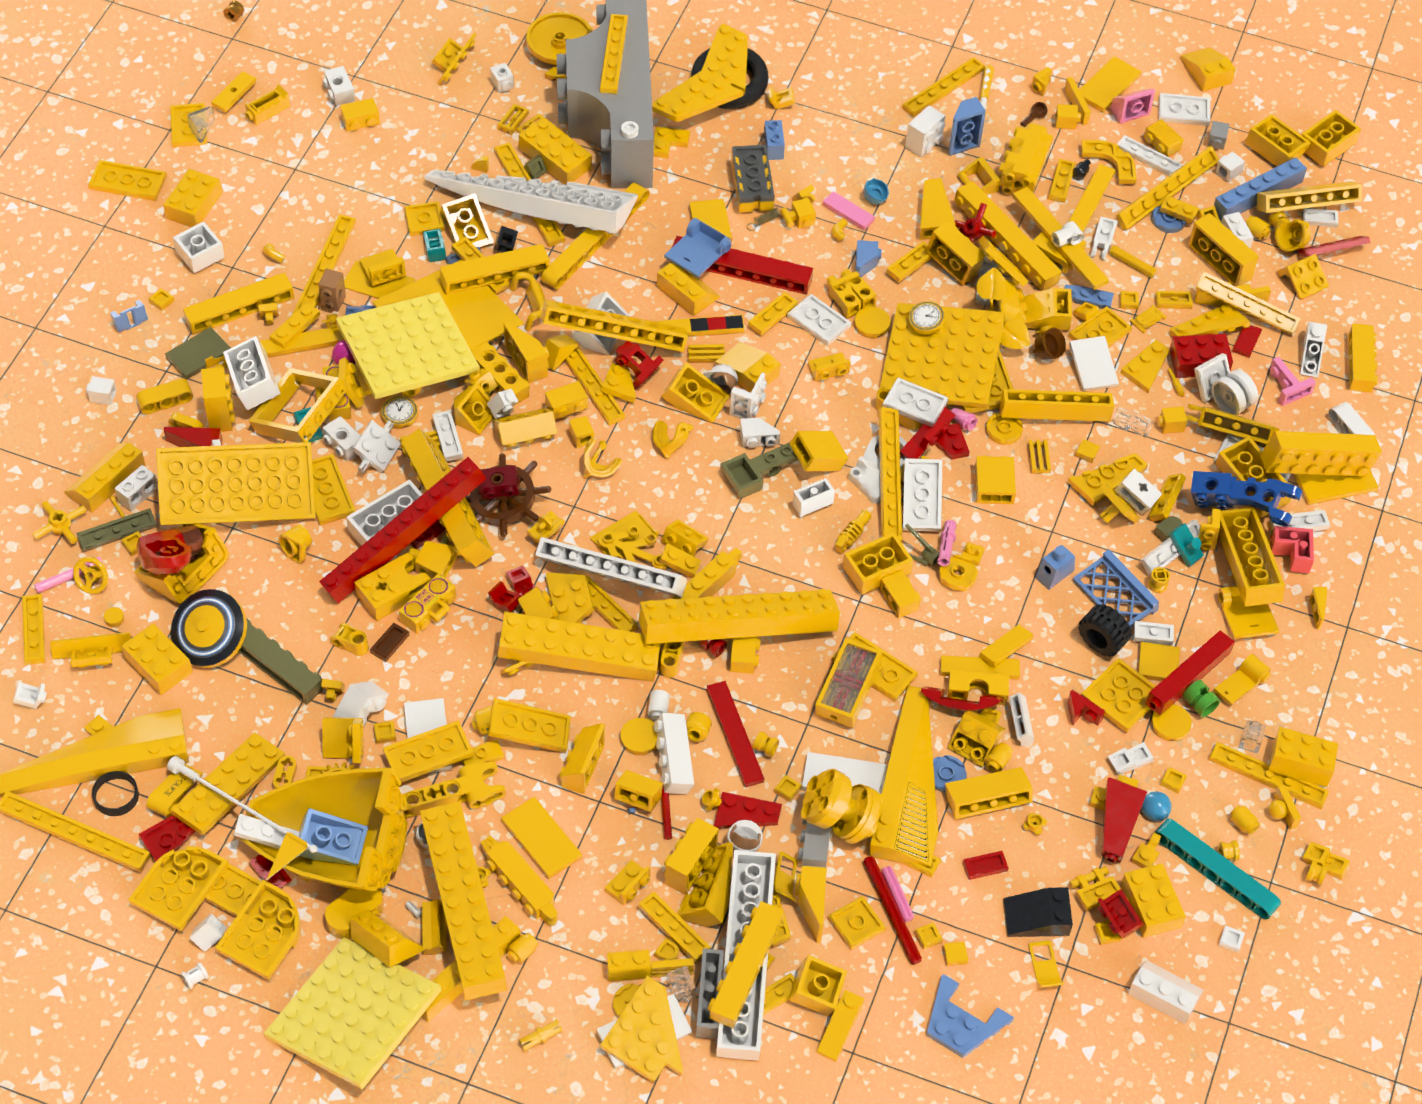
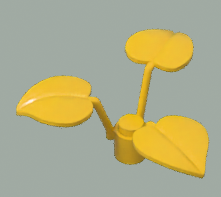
M996 268L990 269L977 282L979 296L983 299L990 298V309L986 311H997L994 309L993 299L1002 300L1007 293L1006 281L1001 272ZM1019 319L1008 320L1005 326H1003L1000 343L1011 349L1028 347L1030 339L1025 323Z

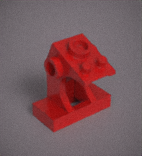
M626 341L616 350V364L622 367L628 366L635 373L636 379L633 381V386L636 390L664 361L660 355L653 361L637 343ZM632 356H635V357H637L639 360H641V363L638 364V363L632 358Z

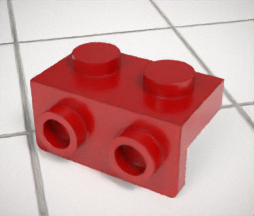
M1122 889L1104 900L1101 897L1097 899L1100 903L1098 909L1104 918L1108 916L1111 921L1108 925L1114 934L1118 933L1124 938L1144 925Z

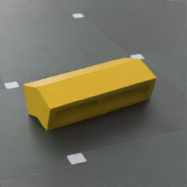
M439 899L422 902L423 955H436L447 951L446 919L442 902Z

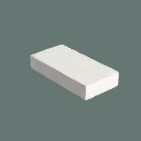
M1303 208L1302 220L1308 222L1309 225L1338 227L1337 210Z

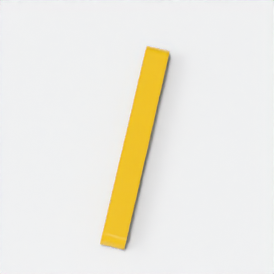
M635 182L624 191L638 194V198L627 220L647 201L650 195L649 190ZM587 227L544 270L541 281L558 290L613 234L603 230H591Z

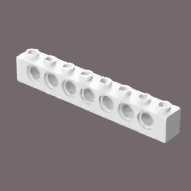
M543 537L540 538L535 554L546 561L681 598L688 580L676 573Z

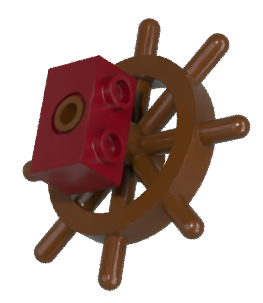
M501 453L499 454V465L480 469L486 480L470 492V495L465 497L468 503H472L477 514L476 519L478 523L484 520L491 524L500 525V535L506 537L508 534L507 524L513 523L524 516H527L534 522L538 521L539 516L530 510L534 504L535 495L550 493L552 488L550 486L534 487L529 474L538 466L537 461H531L522 469L516 465H506V455ZM523 482L526 488L520 489L519 484ZM525 496L521 503L513 498ZM492 500L485 508L480 504V501ZM510 504L514 507V509L507 511V505ZM499 505L500 513L491 512Z

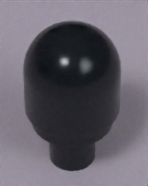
M1085 159L1074 167L1073 175L1076 178L1082 179L1086 176L1090 169V160Z

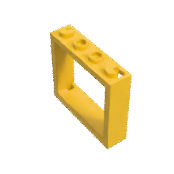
M289 368L277 384L281 394L263 402L250 418L249 423L256 434L296 443L308 442L347 390L340 378ZM301 384L325 389L297 427L272 422Z

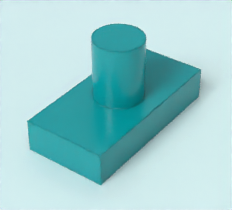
M1186 523L1179 525L1168 534L1187 566L1193 565L1204 556L1200 549L1201 540L1193 537Z

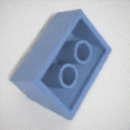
M977 97L960 102L953 118L948 151L949 156L980 147L986 110Z

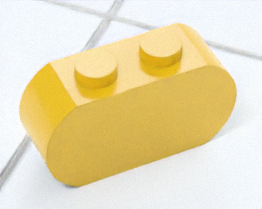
M380 887L377 891L350 888L328 905L325 910V918L329 932L336 938L342 939L345 937L350 939L351 917L365 910L381 916L384 902Z

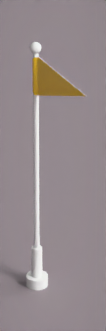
M174 756L169 760L167 769L172 773H182L193 781L201 782L286 834L267 880L307 848H309L311 853L317 852L318 848L316 845H310L200 778L198 773L185 766L183 759Z

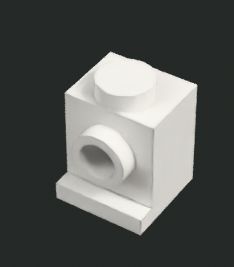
M509 389L498 392L487 405L495 419L509 416L518 399L513 390Z

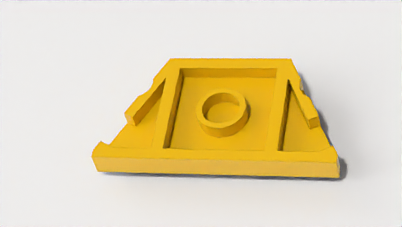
M545 573L552 604L560 614L557 616L559 620L580 624L585 617H588L595 611L588 580L585 575Z

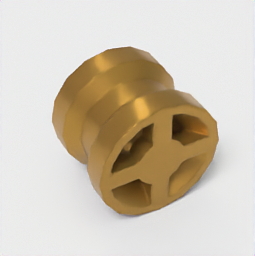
M232 0L229 3V7H226L223 13L228 20L236 22L239 19V15H242L245 9L240 2Z

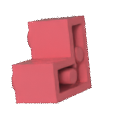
M1275 526L1270 538L1272 553L1274 555L1290 556V572L1310 573L1314 562L1313 529Z

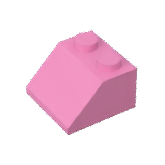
M1142 89L1113 98L1111 112L1120 124L1148 116L1151 112L1155 90Z

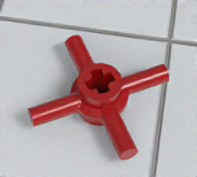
M980 203L974 219H968L965 222L955 220L956 227L963 229L972 243L974 239H980L984 235L992 238L996 237V231L987 229L982 221L987 204Z

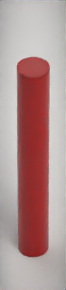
M663 785L661 802L664 839L670 840L672 839L669 793H665Z

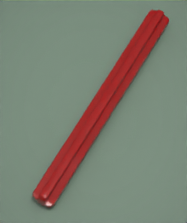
M873 856L866 857L864 865L911 964H918L921 962L922 957Z

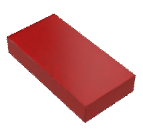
M1253 325L1243 328L1233 348V352L1250 358L1262 333V329Z
M1003 851L963 859V865L969 880L1008 872L1009 870Z

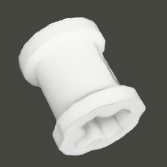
M200 962L186 973L184 971L180 973L189 989H192L193 985L199 981L209 978Z

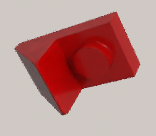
M1074 690L1070 691L1067 704L1072 725L1083 716L1088 722L1099 726L1103 720L1105 710Z

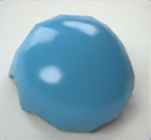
M873 178L866 181L863 194L869 203L881 204L887 200L889 189L882 180Z
M1154 791L1146 795L1141 811L1147 819L1153 822L1163 821L1169 817L1172 804L1170 798L1165 793Z

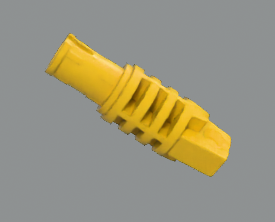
M862 510L858 517L850 521L839 534L835 544L837 552L842 554L864 532V526L872 518L869 511Z

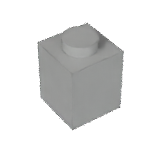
M1213 121L1207 147L1212 146L1215 149L1224 150L1230 124Z

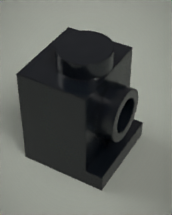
M501 225L493 250L497 251V253L512 251L518 231Z

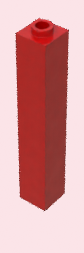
M1221 630L1218 631L1149 692L1145 704L1151 710L1162 715L1183 696L1189 686L1205 677L1231 653L1235 641Z

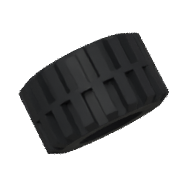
M1105 604L1093 606L1078 623V630L1084 642L1094 651L1104 656H1115L1132 637V630L1123 615Z

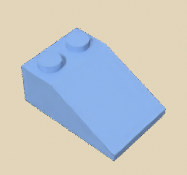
M309 808L303 817L299 838L310 845H316L318 850L316 853H311L309 848H307L299 856L317 861L358 866L368 826Z

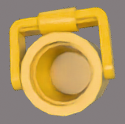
M298 524L278 537L280 547L286 557L299 564L306 559V548L312 545V538L304 526Z

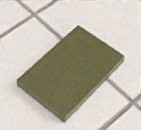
M209 327L165 353V356L187 380L201 372V369L207 368L205 359L211 356L213 358L222 357L224 355L223 352L231 349V347L212 327Z

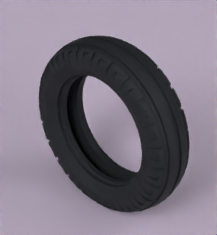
M710 48L701 53L695 60L691 77L702 70ZM747 48L746 69L753 75V80L746 85L745 94L743 93L742 97L717 107L723 109L743 108L753 104L764 94L769 80L768 69L764 60L755 51Z

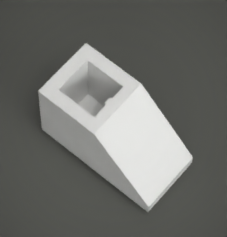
M759 417L740 419L742 448L779 445L780 431Z

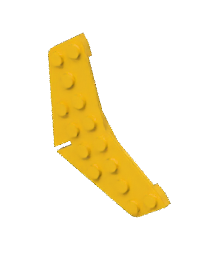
M722 23L716 32L702 70L656 99L652 103V111L678 122L742 97L743 93L745 94L748 36Z

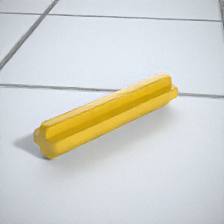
M1116 245L1111 247L1110 255L1150 278L1156 275L1157 269Z

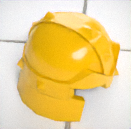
M1295 219L1290 223L1286 220H1281L1275 231L1276 243L1284 251L1304 248L1309 243L1311 237L1309 223L1300 219Z

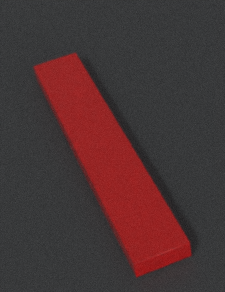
M726 680L707 685L709 697L745 788L764 783V776Z

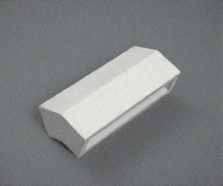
M1018 692L1009 696L1017 739L1020 742V747L1033 746L1034 735L1026 697ZM1017 706H1020L1022 715L1018 714ZM1023 724L1025 728V734H1022L1021 725Z

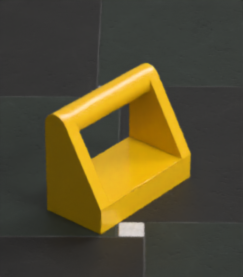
M984 157L977 158L958 173V177L964 185L971 182L967 176L977 173L986 184L981 190L987 196L999 191L1000 178Z

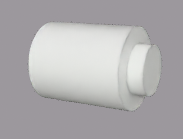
M653 690L650 693L647 715L653 721L658 720L662 713H668L670 700L668 692Z

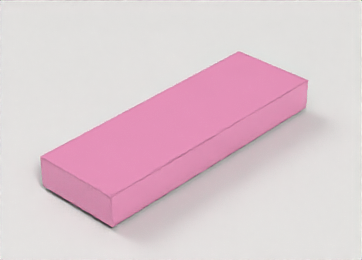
M834 191L823 200V206L862 230H865L875 221V216Z

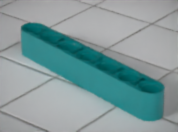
M1167 818L1154 832L1162 836L1159 841L1163 846L1259 917L1265 920L1269 919L1281 905V900L1273 892L1173 819Z

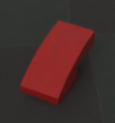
M523 565L506 572L514 592L520 594L521 597L535 588L530 574Z
M261 854L249 861V865L262 880L280 889L292 881L283 868L267 880L274 862Z

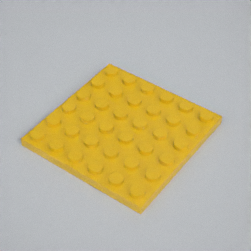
M897 303L880 388L891 390L897 378H901L948 397L947 404L988 408L1005 321V312L942 307L945 312V323L940 330L937 329L932 334H920L914 331L909 323V312L916 304Z

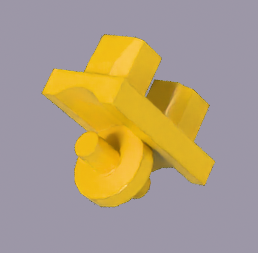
M550 510L546 515L539 517V521L527 531V534L539 545L541 537L548 539L553 534L555 535L565 524V521L557 517Z

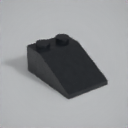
M1068 887L1044 888L1003 899L1007 937L1070 936L1073 922Z

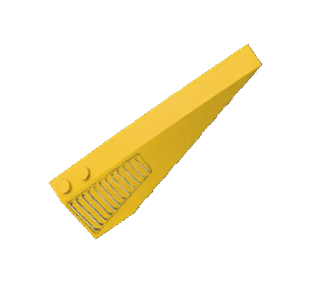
M908 686L883 786L881 813L877 822V829L871 839L870 856L904 863V861L931 868L938 836L929 700L928 697L921 693L920 687Z

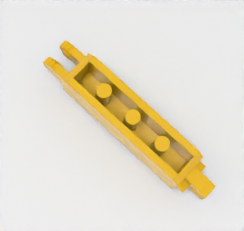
M1188 404L1187 407L1201 412L1200 418L1189 414L1186 415L1187 420L1239 437L1247 438L1250 436L1252 440L1264 444L1268 443L1275 431L1280 430V428H1276V426L1206 406L1201 407Z
M735 548L728 554L724 551L720 552L686 584L682 598L672 596L671 599L712 597L736 574L737 566L739 565L738 561L742 558V551Z
M492 836L482 840L480 843L486 854L487 867L499 875L500 882L504 886L507 885L511 889L512 896L524 904L525 911L529 915H533L537 920L542 918L548 926L556 925L558 913L554 907V893L509 841L499 843Z

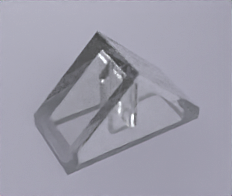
M211 106L187 114L189 127L199 143L204 141L215 120L214 109Z

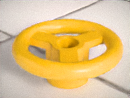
M83 557L74 565L73 578L76 585L83 592L98 594L106 588L108 572L100 560L94 557ZM90 562L95 565L88 568L85 563ZM79 569H81L85 574V585L81 582L79 578ZM102 578L100 586L93 589L92 583Z

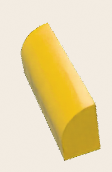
M1022 767L945 783L948 804L955 819L1033 802V787Z

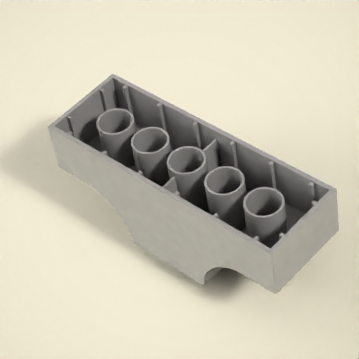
M605 0V4H596V22L600 26L585 36L566 39V54H557V75H566V78H557L558 100H567V103H558V124H568V136L570 138L590 142L604 152L601 153V175L611 174V189L628 188L633 182L644 188H653L654 135L647 0ZM611 14L628 15L617 94L600 93ZM632 121L638 125L639 133L635 138L628 139L622 136L621 125L624 122Z

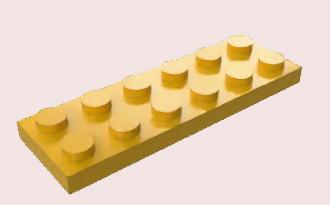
M254 732L204 780L240 801L277 766L279 759L285 756V752ZM200 782L171 809L172 815L203 836L236 804Z

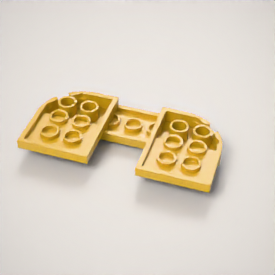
M187 846L186 849L172 850L160 857L128 899L129 903L181 932L204 900L225 910L236 918L216 945V951L269 980L291 947L295 948L300 937L301 920L292 898L280 888L265 880L260 881L229 864V861L205 848Z

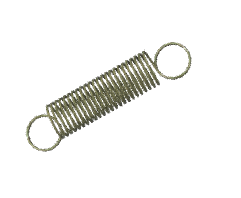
M777 207L761 214L762 217L760 215L754 217L756 219L754 222L757 221L759 223L763 221L766 223L764 221L766 219L770 221L781 216V211Z

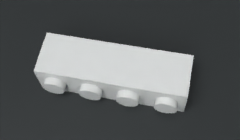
M662 713L654 723V730L657 732L658 738L656 747L660 753L659 766L662 769L661 782L664 785L665 793L688 794L694 786L685 714Z

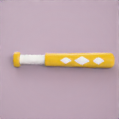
M992 65L985 66L979 100L984 109H986L995 68Z

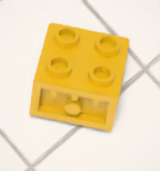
M394 249L360 259V263L372 286L406 276L405 261L402 256L397 257Z
M1316 254L1277 270L1279 277L1284 275L1287 278L1290 277L1299 299L1329 287Z
M324 717L322 719L323 757L353 758V763H361L364 757L363 718Z

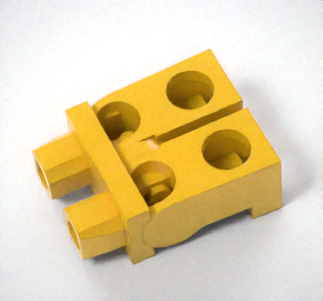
M849 269L841 272L840 279L833 275L828 277L826 283L829 288V296L843 310V315L846 319L855 316L859 310L865 307H876L877 294L862 277H859L860 274L857 271L852 273Z

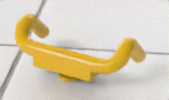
M521 271L514 274L509 288L515 291L520 279H526L530 283L526 294L533 312L527 317L524 327L525 330L530 331L534 320L541 318L545 296L534 276Z

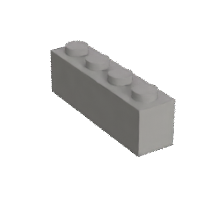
M803 819L802 824L806 825V830H801L800 842H804V848H799L798 860L802 861L801 867L826 868L831 827L823 829Z
M703 948L696 1026L697 1038L717 1039L718 1022L710 1019L708 1006L711 999H716L719 993L716 989L722 979L724 950Z

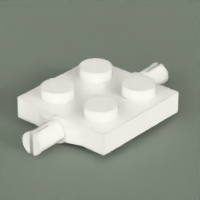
M371 420L351 449L362 460L357 468L358 471L361 470V473L365 472L368 465L374 467L380 473L383 472L401 443L389 433L394 426L393 423L391 424V421H387L384 428Z

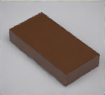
M393 622L370 648V653L387 662L410 636L409 631Z

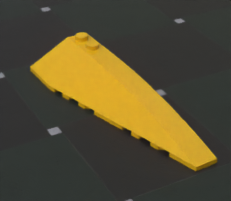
M181 708L137 716L0 773V798L4 796L6 791L18 795L97 780L102 775L113 771L132 774L165 768L169 760L174 756L183 759L185 764L189 763Z

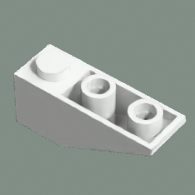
M1315 322L1307 324L1303 342L1300 375L1318 378L1327 331L1326 324Z

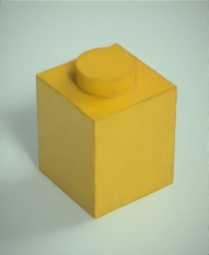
M1057 104L1055 127L1059 129H1076L1077 122L1080 123L1081 112H1078V105Z
M1184 406L1162 408L1160 416L1157 417V423L1161 427L1163 434L1185 432L1187 417Z
M587 416L577 417L569 421V433L577 449L584 447L591 438H594V430Z

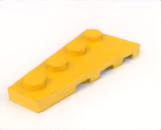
M1225 304L1170 328L1169 334L1173 337L1218 334L1219 331L1223 330L1231 332L1235 331L1236 327H1250V321L1234 307Z

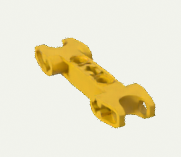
M496 762L466 765L458 770L460 778L403 793L405 794L407 809L404 811V821L407 822V818L419 816L421 810L460 801L463 803L468 801L471 809H478L506 796L504 785L489 786L484 783L487 778L494 776L498 772Z

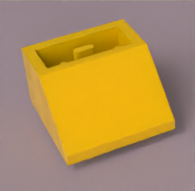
M969 710L964 713L947 748L983 767L987 756L998 745L1005 728L973 710Z

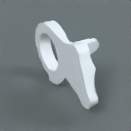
M879 435L871 439L864 456L859 457L856 466L848 474V479L874 504L881 503L880 458L875 453V450L879 447ZM899 436L900 449H902L907 442ZM903 456L900 458V472L903 463H905V457Z

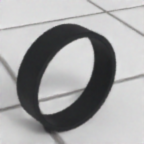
M113 771L102 775L96 780L92 788V798L96 808L101 813L107 816H121L136 806L139 799V790L135 779L131 775L122 771ZM123 779L135 787L133 798L122 807L106 808L96 801V794L99 788L110 780Z

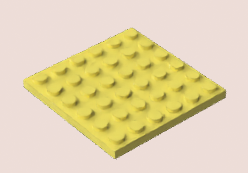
M439 292L336 318V324L374 399L479 371L476 359Z
M343 937L267 1028L264 1035L276 1044L363 1089L442 989L439 984L399 964L389 968L362 946Z

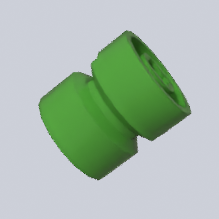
M1198 680L1186 689L1183 698L1189 705H1194V710L1204 718L1211 714L1221 701L1213 692H1209V687L1202 680Z

